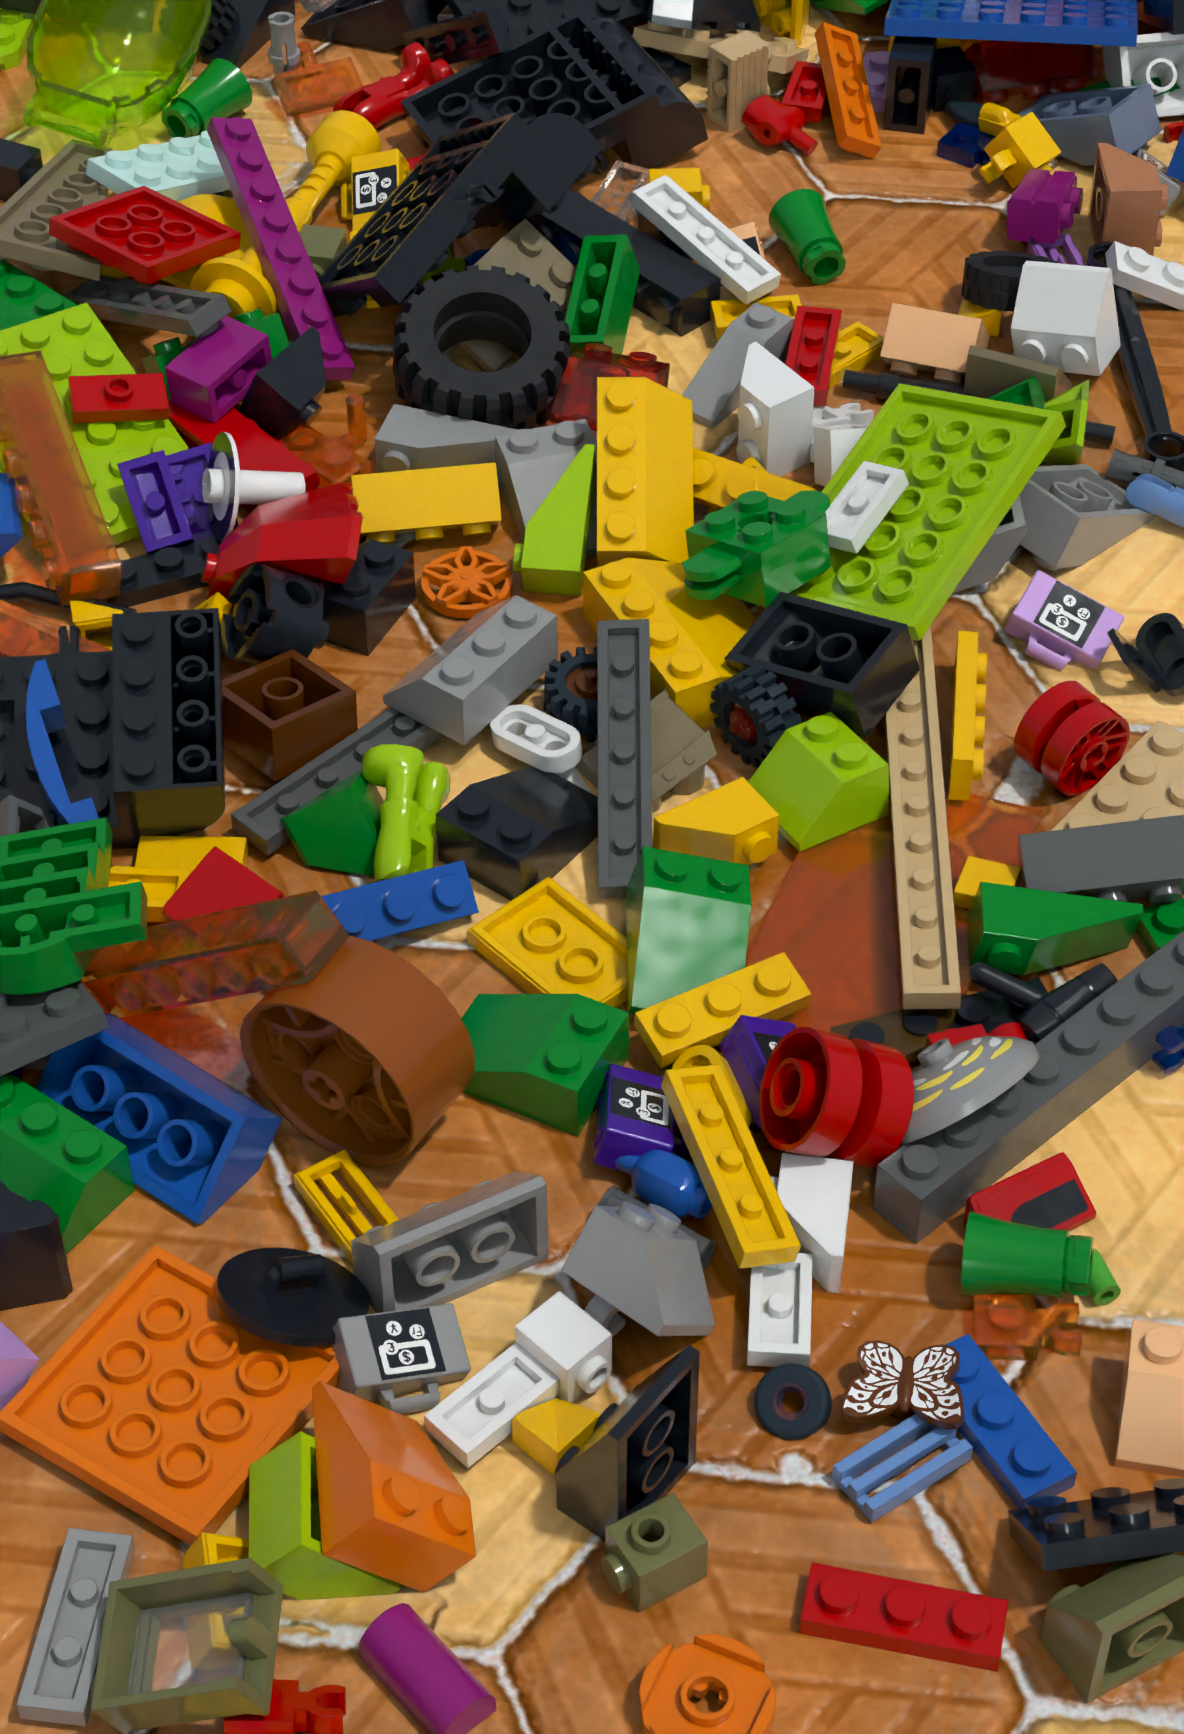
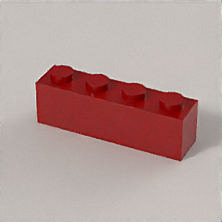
M172 400L168 402V419L189 449L210 442L213 445L216 436L220 432H228L232 435L236 444L240 470L301 472L305 479V492L316 490L320 486L318 473L310 463L302 461L289 451L281 441L272 438L259 428L255 421L247 419L236 409L231 408L217 422L212 423L173 404ZM239 504L250 514L257 506H259Z

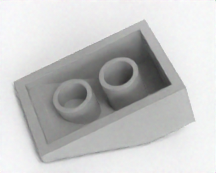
M586 419L563 421L559 424L533 429H519L511 433L495 435L498 486L523 543L526 524L585 444H595L597 466V441ZM597 473L586 558L597 556Z
M1087 464L1039 466L1020 493L1028 533L1019 545L1034 554L1033 560L1046 569L1057 571L1059 568L1082 566L1151 522L1155 514L1131 505L1127 500L1124 489L1105 478V476Z

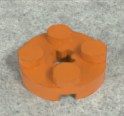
M717 1634L694 1636V1643L682 1644L673 1649V1643L666 1646L651 1659L641 1679L639 1709L643 1734H770L775 1719L776 1694L774 1685H771V1680L764 1672L765 1664L757 1653L745 1644ZM708 1690L714 1691L719 1694L718 1705L722 1709L717 1712L702 1713L697 1711L696 1705L688 1700L692 1696L703 1698Z

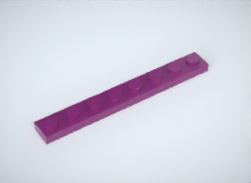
M211 117L207 133L263 271L274 291L276 303L292 342L309 328L314 327L320 335L325 379L350 380L355 369L354 363L252 119Z

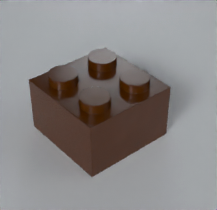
M294 649L222 680L224 745L275 782L288 777L358 730L356 691Z

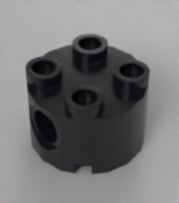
M251 564L240 574L227 601L235 603L232 616L224 613L222 616L221 647L223 654L230 659L251 667L291 649L308 658L313 648L320 649L323 647L329 634V622L322 619L324 585L269 565Z

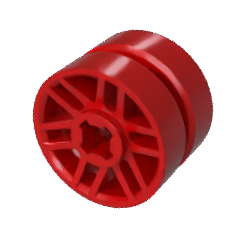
M1064 681L1045 691L1027 710L1017 728L1014 749L1024 762L1038 773H1041L1046 780L1063 794L1077 796L1092 789L1121 759L1129 741L1130 727L1126 719L1107 704L1102 703L1097 696L1079 682Z

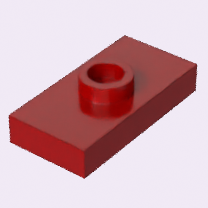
M163 373L68 376V392L73 423L168 419L169 405Z

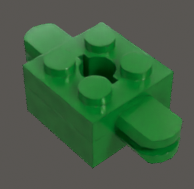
M749 491L739 495L737 500L719 511L707 514L704 520L685 530L689 559L682 562V572L685 576L684 588L686 594L691 598L699 600H713L725 594L767 608L779 592L789 594L831 567L827 517L825 513L830 506V498L819 491H800L787 500L782 501L768 497L766 493L761 491Z

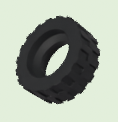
M982 251L970 254L969 257L965 258L961 296L974 305L998 311L1014 312L1022 267L1026 260L1049 263L1058 262L1047 259V257L1016 251Z

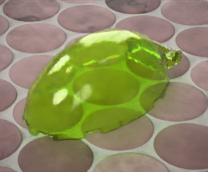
M42 0L33 18V28L27 37V70L36 93L26 106L23 117L24 125L31 128L39 125L92 142L95 148L105 150L113 137H118L150 123L189 82L210 24L212 0Z

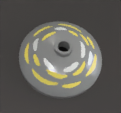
M980 1036L951 1045L946 1038L920 1052L917 1057L921 1064L912 1071L914 1082L912 1115L907 1132L900 1145L924 1138L952 1125L988 1104L1012 1087L1038 1062L1040 1054L1034 1043L1018 1037Z

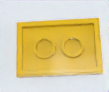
M549 876L467 929V943L529 994H580L615 1008L628 1000L627 938Z

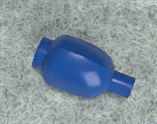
M651 1150L641 1156H623L615 1161L618 1169L631 1175L632 1187L641 1198L650 1204L662 1206L670 1210L679 1219L694 1216L701 1220L712 1209V1204L695 1165L679 1156L663 1150Z

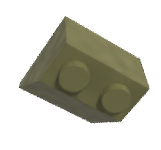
M1168 1553L1119 1560L1108 1567L1102 1577L1081 1588L1079 1585H1070L1059 1591L1049 1601L1040 1641L1086 1703L1093 1701L1184 1651V1556Z

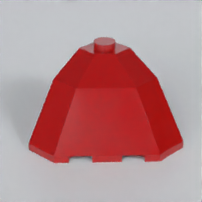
M341 482L257 506L219 545L216 554L207 553L201 573V581L209 583L206 600L217 592L228 599L230 591L240 574L251 564L255 563L344 584L357 558L363 520L362 513L357 511L359 505L356 496L352 495V485ZM230 602L233 604L231 609H234L235 603Z

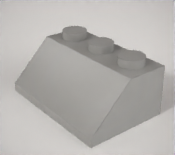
M518 595L478 612L383 695V703L465 746L549 669V664L554 659L558 661L557 615Z
M512 1172L495 1180L483 1181L467 1192L441 1203L426 1205L417 1213L386 1226L374 1227L364 1235L351 1240L354 1275L364 1285L374 1311L382 1313L446 1304L547 1260V1184L540 1175Z

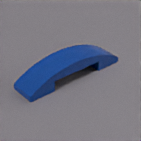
M46 659L34 663L26 698V729L40 786L52 813L55 814L54 817L59 825L99 819L92 797L70 804L48 737V733L67 727Z

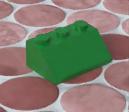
M10 1072L0 1076V1181L10 1191L29 1201L39 1200L56 1213L60 1221L65 1254L67 1255L135 1191L127 1146Z

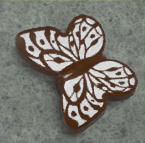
M879 1340L867 1341L858 1347L857 1359L863 1375H857L850 1380L841 1400V1412L846 1421L858 1424L870 1423L891 1415L894 1419L903 1422L916 1414L928 1424L948 1430L958 1429L962 1426L965 1416L962 1393L959 1385L952 1381L960 1369V1354L954 1347L943 1344L929 1346L922 1349L913 1358L910 1356L904 1357L897 1347Z

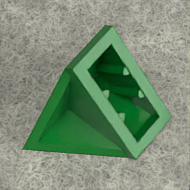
M362 769L280 819L304 866H315L374 877V855L380 831L379 807L384 803V800L377 787L369 784L363 778Z

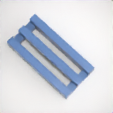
M914 1414L834 1464L832 1479L872 1523L970 1461L973 1446L965 1438L961 1441L956 1438L957 1429L947 1430L935 1427ZM940 1446L944 1448V1452L871 1498L867 1495V1492L891 1477L895 1478L910 1469L914 1462Z

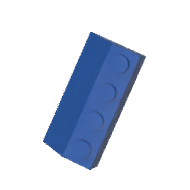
M105 1013L109 1028L51 1053L36 1089L126 1145L133 1183L195 1223L202 1224L259 1171L283 1118L113 1014Z

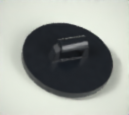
M260 1248L234 1256L220 1269L215 1288V1296L220 1309L233 1323L257 1337L290 1346L319 1347L332 1345L335 1340V1333L332 1328L339 1318L367 1315L369 1309L368 1293L362 1282L352 1272L337 1262L323 1257L321 1254L292 1248Z

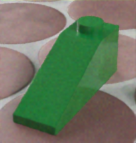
M980 882L967 915L969 966L971 967L977 962H983L1005 973L1027 975L1126 949L1144 913L1143 904Z

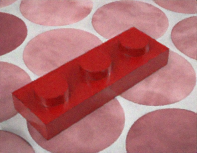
M797 306L785 365L814 387L813 405L826 406L840 334L842 310Z
M812 1562L802 1608L799 1633L998 1672L1009 1600Z

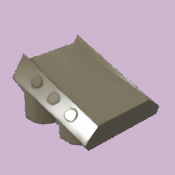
M666 689L651 699L652 813L659 810L662 805V797L669 792L677 795H691L701 790L704 785L705 766L717 755L709 730L704 732L669 698ZM597 739L582 750V758L575 767L598 790Z

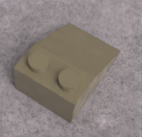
M524 219L503 236L474 264L479 265V270H491V266L505 268V273L514 276L518 272L530 278L531 286L535 287L539 284L550 293V302H557L563 313L568 309L577 268L527 219ZM468 340L458 343L486 372L501 369L516 356L506 346L493 341Z

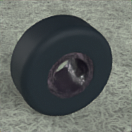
M788 1363L774 1367L762 1377L755 1391L754 1407L760 1423L768 1432L782 1439L799 1440L815 1434L826 1424L831 1413L832 1398L829 1387L820 1374L804 1365ZM791 1391L800 1393L803 1398L802 1408L795 1413L786 1411L783 1406L784 1396Z

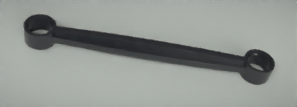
M1100 242L1091 246L1088 250L1086 266L1107 268L1105 253L1113 242ZM1113 284L1121 343L1117 354L1145 437L1141 458L1153 462L1159 458L1166 461L1165 466L1184 471V436L1172 432L1156 366L1130 290Z

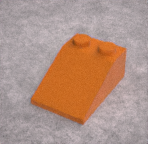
M319 1381L312 1386L322 1555L424 1593L475 1558L476 1550L470 1498L419 1422Z

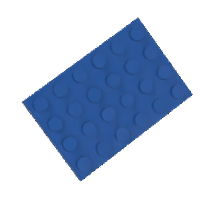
M891 0L885 17L884 35L1136 47L1138 33L1137 0Z

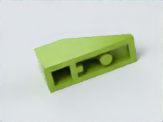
M585 444L526 524L524 543L515 544L513 570L522 574L524 592L582 596L583 572L586 565L597 473L595 444Z

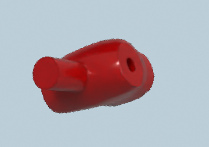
M763 95L752 101L742 115L741 122L748 128L753 137L765 146H775L789 141L809 156L818 145L817 141L802 131L806 123L804 112L796 106L778 102L769 95Z

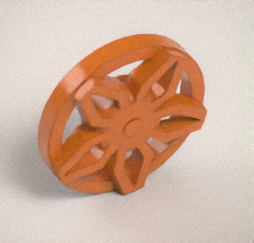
M461 546L458 551L444 554L434 559L431 563L425 564L421 576V592L425 602L433 610L454 618H472L478 612L509 599L513 590L512 573L507 561H502L498 557L486 552L475 551L472 546ZM503 580L504 586L497 594L493 586ZM430 582L440 587L437 596L430 589ZM461 602H462V603L475 602V603H477V604L460 605L459 603H461Z

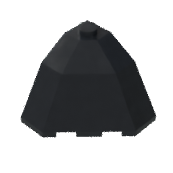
M650 0L647 19L655 24L700 30L702 23L711 24L710 29L735 31L736 29L760 32L761 21L752 0Z

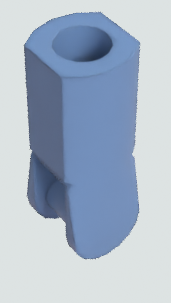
M1147 473L1139 475L1129 484L1126 490V497L1131 505L1149 513L1160 515L1161 518L1184 528V489L1177 486L1174 487L1172 484Z

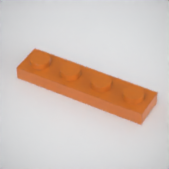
M822 22L814 34L838 147L843 148L849 153H858L873 159L882 148L858 36L851 31Z

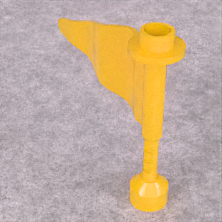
M346 110L331 112L324 117L309 137L306 145V155L313 170L292 198L285 199L299 234L304 224H311L313 219L312 213L333 185L341 187L345 183L347 185L351 184V158L381 152V142L377 131L361 115ZM201 194L178 201L240 232V249L193 266L186 272H177L161 278V280L169 282L178 288L224 295L232 310L226 316L236 320L235 315L255 308H261L262 314L276 313L277 303L274 291L266 278L235 200L215 194ZM101 264L100 275L121 279L132 277L114 267H107Z

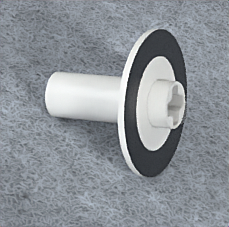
M220 432L216 436L210 452L208 468L203 473L202 496L204 502L207 503V518L212 533L217 540H225L232 533L239 504L262 505L305 493L303 473L240 470L238 452L232 435L228 432Z

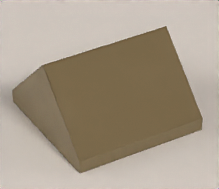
M970 345L964 384V393L987 399L1030 377L1037 378L1046 402L1071 389L1072 383L1059 367Z

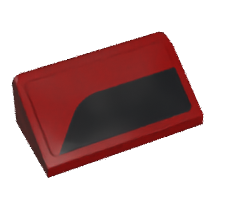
M1060 1152L972 1194L966 1201L963 1224L966 1227L969 1213L973 1211L1004 1221L1070 1231L1096 1218L1097 1212L1072 1162L1064 1152Z

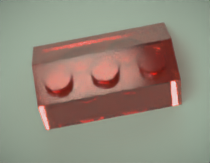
M992 40L973 43L964 51L976 70L973 102L984 100V103L1001 104L1009 100L1008 96L1021 94L1023 100H1031L1047 94V90L1060 89L1061 93L1073 92L1085 88V84L1098 75L1092 45Z

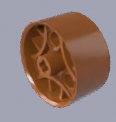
M329 936L316 941L243 1018L240 1030L241 1049L248 1069L263 1094L277 1111L297 1130L319 1146L334 1154L345 1149L354 1162L363 1165L384 1167L402 1161L470 1084L475 1071V1054L468 1030L456 1009L441 990L418 968L396 953L374 942L353 936Z

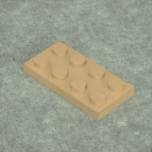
M648 20V24L634 28L633 37L644 47L708 59L707 55L709 52L707 48L746 30H736V34L722 33L721 30L710 29L711 24L702 23L700 30L655 24ZM750 31V32H752L753 34H755V35H757V36L759 37V35H760L759 33L754 32V31ZM774 37V41H766L769 43L772 53L771 62L768 64V71L786 74L794 70L797 61L807 62L809 49L797 47V40Z
M1157 721L1051 831L1184 815V733Z

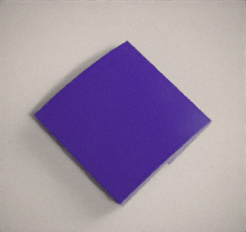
M211 442L167 456L164 450L117 464L147 554L157 552L163 548L176 547L213 536L207 518V503L204 502L202 496V478L205 469L208 468L212 449ZM237 519L233 531L239 526Z

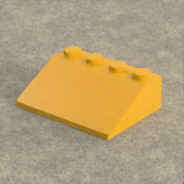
M627 557L584 571L583 618L596 635L597 621L649 619L651 699L666 689L669 698L700 728L715 724L713 719L717 718L718 715L711 712L710 704L715 702L711 698V693L716 690L714 687L717 684L738 673L727 666L724 658L757 620L741 599L725 594L713 600L691 598L685 592V576L682 572V563Z

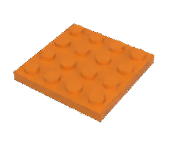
M154 1245L0 1411V1432L191 1546L198 1539L201 1532L214 1534L249 1492L250 1465L300 1432L313 1416L312 1386L321 1381L336 1388L338 1387L340 1365L332 1345L319 1347L284 1345L262 1339L243 1330L233 1323L220 1309L215 1296L216 1278Z

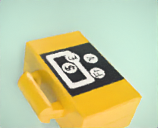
M399 149L351 158V184H343L340 192L341 221L352 222V231L360 230L410 172L409 163Z

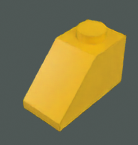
M741 777L655 816L653 848L744 865L759 863L777 853L779 814L744 777Z

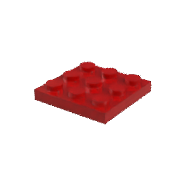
M146 186L132 189L49 219V235L67 243V246L73 250L82 251L98 259L104 266L114 267L132 276L134 281L142 284L157 283L161 278L177 272H186L193 266L240 249V232Z

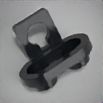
M1160 613L1149 618L1138 631L1136 637L1137 649L1114 628L1107 632L1124 664L1155 693L1162 689L1172 696L1184 695V624L1176 616L1170 613Z

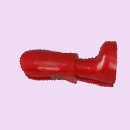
M413 42L401 51V72L394 77H382L375 83L347 93L335 103L333 112L346 110L357 113L367 119L376 130L397 117L405 116L400 101L453 75L454 71L444 59L439 58L431 62L425 48L420 43Z

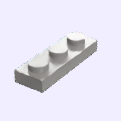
M68 1528L16 1704L20 1719L87 1727L92 1704L91 1682L97 1670L102 1637L100 1622L102 1614L106 1610L109 1583L128 1578L135 1553L133 1535Z

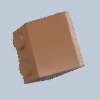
M1098 143L1088 212L1094 243L1116 241L1129 247L1141 248L1147 254L1153 256L1154 247H1160L1162 243V223L1158 220L1160 210H1166L1167 184L1160 182L1155 165L1108 143Z

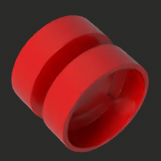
M810 1027L795 1028L778 1042L769 1057L763 1073L759 1093V1116L764 1135L769 1143L778 1150L811 1157L854 1161L853 1165L864 1168L877 1167L879 1163L898 1149L907 1132L914 1103L912 1071L905 1056L901 1051L892 1046L857 1038L848 1039L840 1034Z

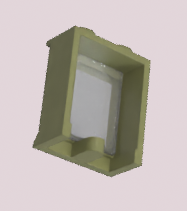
M251 1558L110 1582L106 1610L103 1612L100 1622L102 1637L97 1670L91 1682V1711L122 1734H133V1731L241 1714L269 1715L284 1586Z

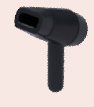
M983 962L974 963L969 969V978L973 983L1026 1008L1014 1022L1020 1024L1026 1039L1033 1042L1034 1045L1118 981L1111 970L1103 963H1100L1076 976L1075 979L1073 978L1046 993Z

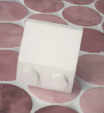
M1026 260L1022 267L1011 324L1014 355L1059 367L1062 372L1101 376L1121 347L1111 268Z
M757 342L748 345L740 383L738 445L736 447L737 460L742 464L750 456L754 457L768 473L781 477L810 463L814 387Z

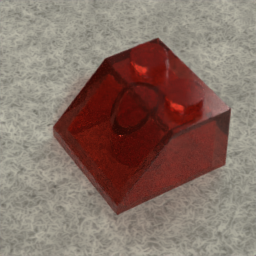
M586 344L585 347H582L569 357L550 412L549 422L561 423L569 420L586 419L590 429L597 431V377H646L667 388L670 364L658 362L656 355L647 352H631L627 356L612 353L613 348L605 344Z

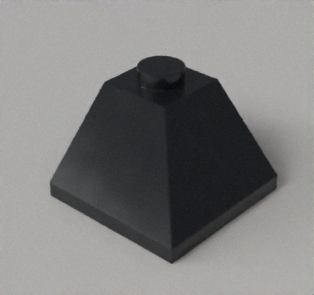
M314 327L309 328L255 374L238 412L247 419L255 421L259 428L270 436L286 437L299 425L306 428L322 410L318 402L326 388L320 335Z

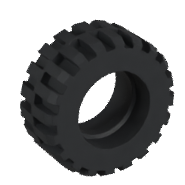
M479 265L465 266L462 272L455 273L454 268L439 274V280L435 282L432 278L428 279L417 287V295L413 293L407 297L402 305V313L396 318L393 338V375L395 376V389L398 397L404 400V406L517 430L533 429L536 423L539 425L545 424L552 417L554 408L560 405L564 396L565 384L567 383L570 331L569 325L564 321V313L561 307L555 301L550 302L551 294L542 286L537 284L533 287L530 285V278L518 272L514 276L506 274L505 268L491 266V270H479ZM488 340L506 346L520 359L511 366L501 370L476 372L455 365L442 353L460 342Z

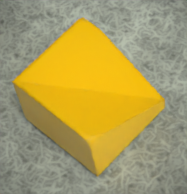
M70 601L73 625L81 631L80 652L112 651V614H123V610L83 601Z
M554 1398L523 1410L512 1418V1442L554 1475L556 1467L565 1452L572 1446L580 1448L593 1434L600 1415L592 1409Z

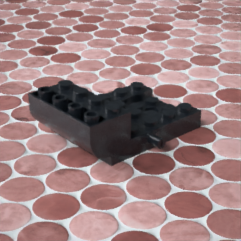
M582 9L513 43V48L490 55L400 101L409 128L425 148L429 146L431 148L442 135L515 112L523 121L548 113H562L572 116L581 122L603 146L593 158L596 165L592 171L595 174H601L600 169L604 172L608 168V160L603 157L601 152L608 150L610 147L637 177L649 171V169H653L708 140L704 119L700 111L628 30L613 18L597 17L590 19Z
M515 112L440 136L319 276L318 280L334 317L342 315L352 316L366 303L368 299L366 295H370L381 308L397 304L402 306L409 295L418 293L417 287L420 286L418 282L427 271L429 273L435 271L445 262L449 256L446 249L454 239L459 240L472 229L475 230L487 226L494 228L503 222L509 221L514 223L524 217L531 219L544 212L552 214L568 199L569 195L566 193V190L572 183L582 180L593 170L596 165L593 158L603 146L581 122L572 116L562 113H548L523 121Z
M218 608L112 614V651L80 652V629L70 625L69 641L65 625L58 629V653L51 655L0 657V801L8 795H12L52 813L40 786L26 729V698L31 672L36 661L46 659L67 727L48 733V737L70 804L92 797L99 819L107 817L112 830V850L138 848L140 836H178V834L195 832L212 825L223 815L225 811L221 624ZM54 817V827L60 826Z

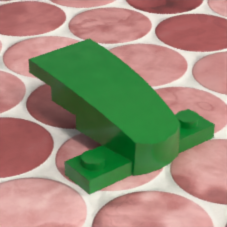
M107 817L0 836L1 994H33L64 987L82 979L95 948L147 940V895L142 882L108 887L112 830Z

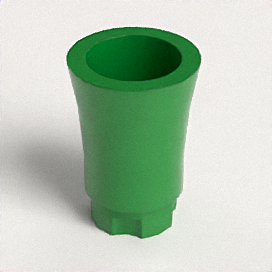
M222 58L213 59L200 76L183 92L172 99L170 105L162 111V123L166 126L172 138H188L201 135V132L207 131L211 117L228 118L250 106L252 102L250 85L243 73L233 63Z
M798 189L781 197L770 211L769 226L787 247L801 272L808 275L811 282L815 284H827L834 277L840 276L845 269L846 259L843 256V247L832 227L822 195L815 190Z
M970 1211L965 1230L962 1255V1295L965 1297L1014 1294L1063 1298L1064 1293L1076 1296H1088L1093 1267V1237L1069 1235V1230L1042 1228L1009 1222Z

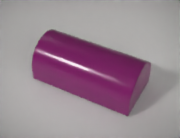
M402 1603L387 1609L364 1632L359 1643L360 1658L428 1734H466L496 1711V1699L410 1605Z

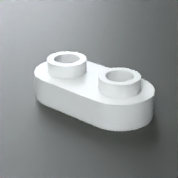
M521 704L507 706L490 722L493 744L497 749L541 771L555 774L563 773L576 766L582 758V745L578 730L531 706Z

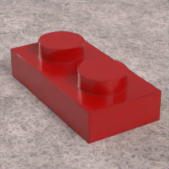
M797 61L781 103L800 108L805 114L806 123L821 122L828 103V96L821 64Z

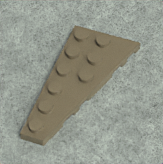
M72 139L0 207V260L13 259L29 263L37 270H57L100 281L101 263L99 260L82 251L73 250L67 246V243L49 235V219L108 198V188L87 176L86 169L89 158L106 155L112 149Z

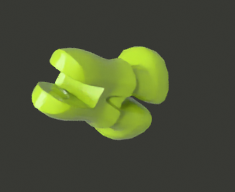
M381 744L370 748L364 753L362 758L363 778L369 784L386 788L385 802L379 807L380 831L374 855V877L376 882L434 868V842L437 835L436 814L448 799L450 775L448 769L442 763L434 761L423 764V752L411 746Z

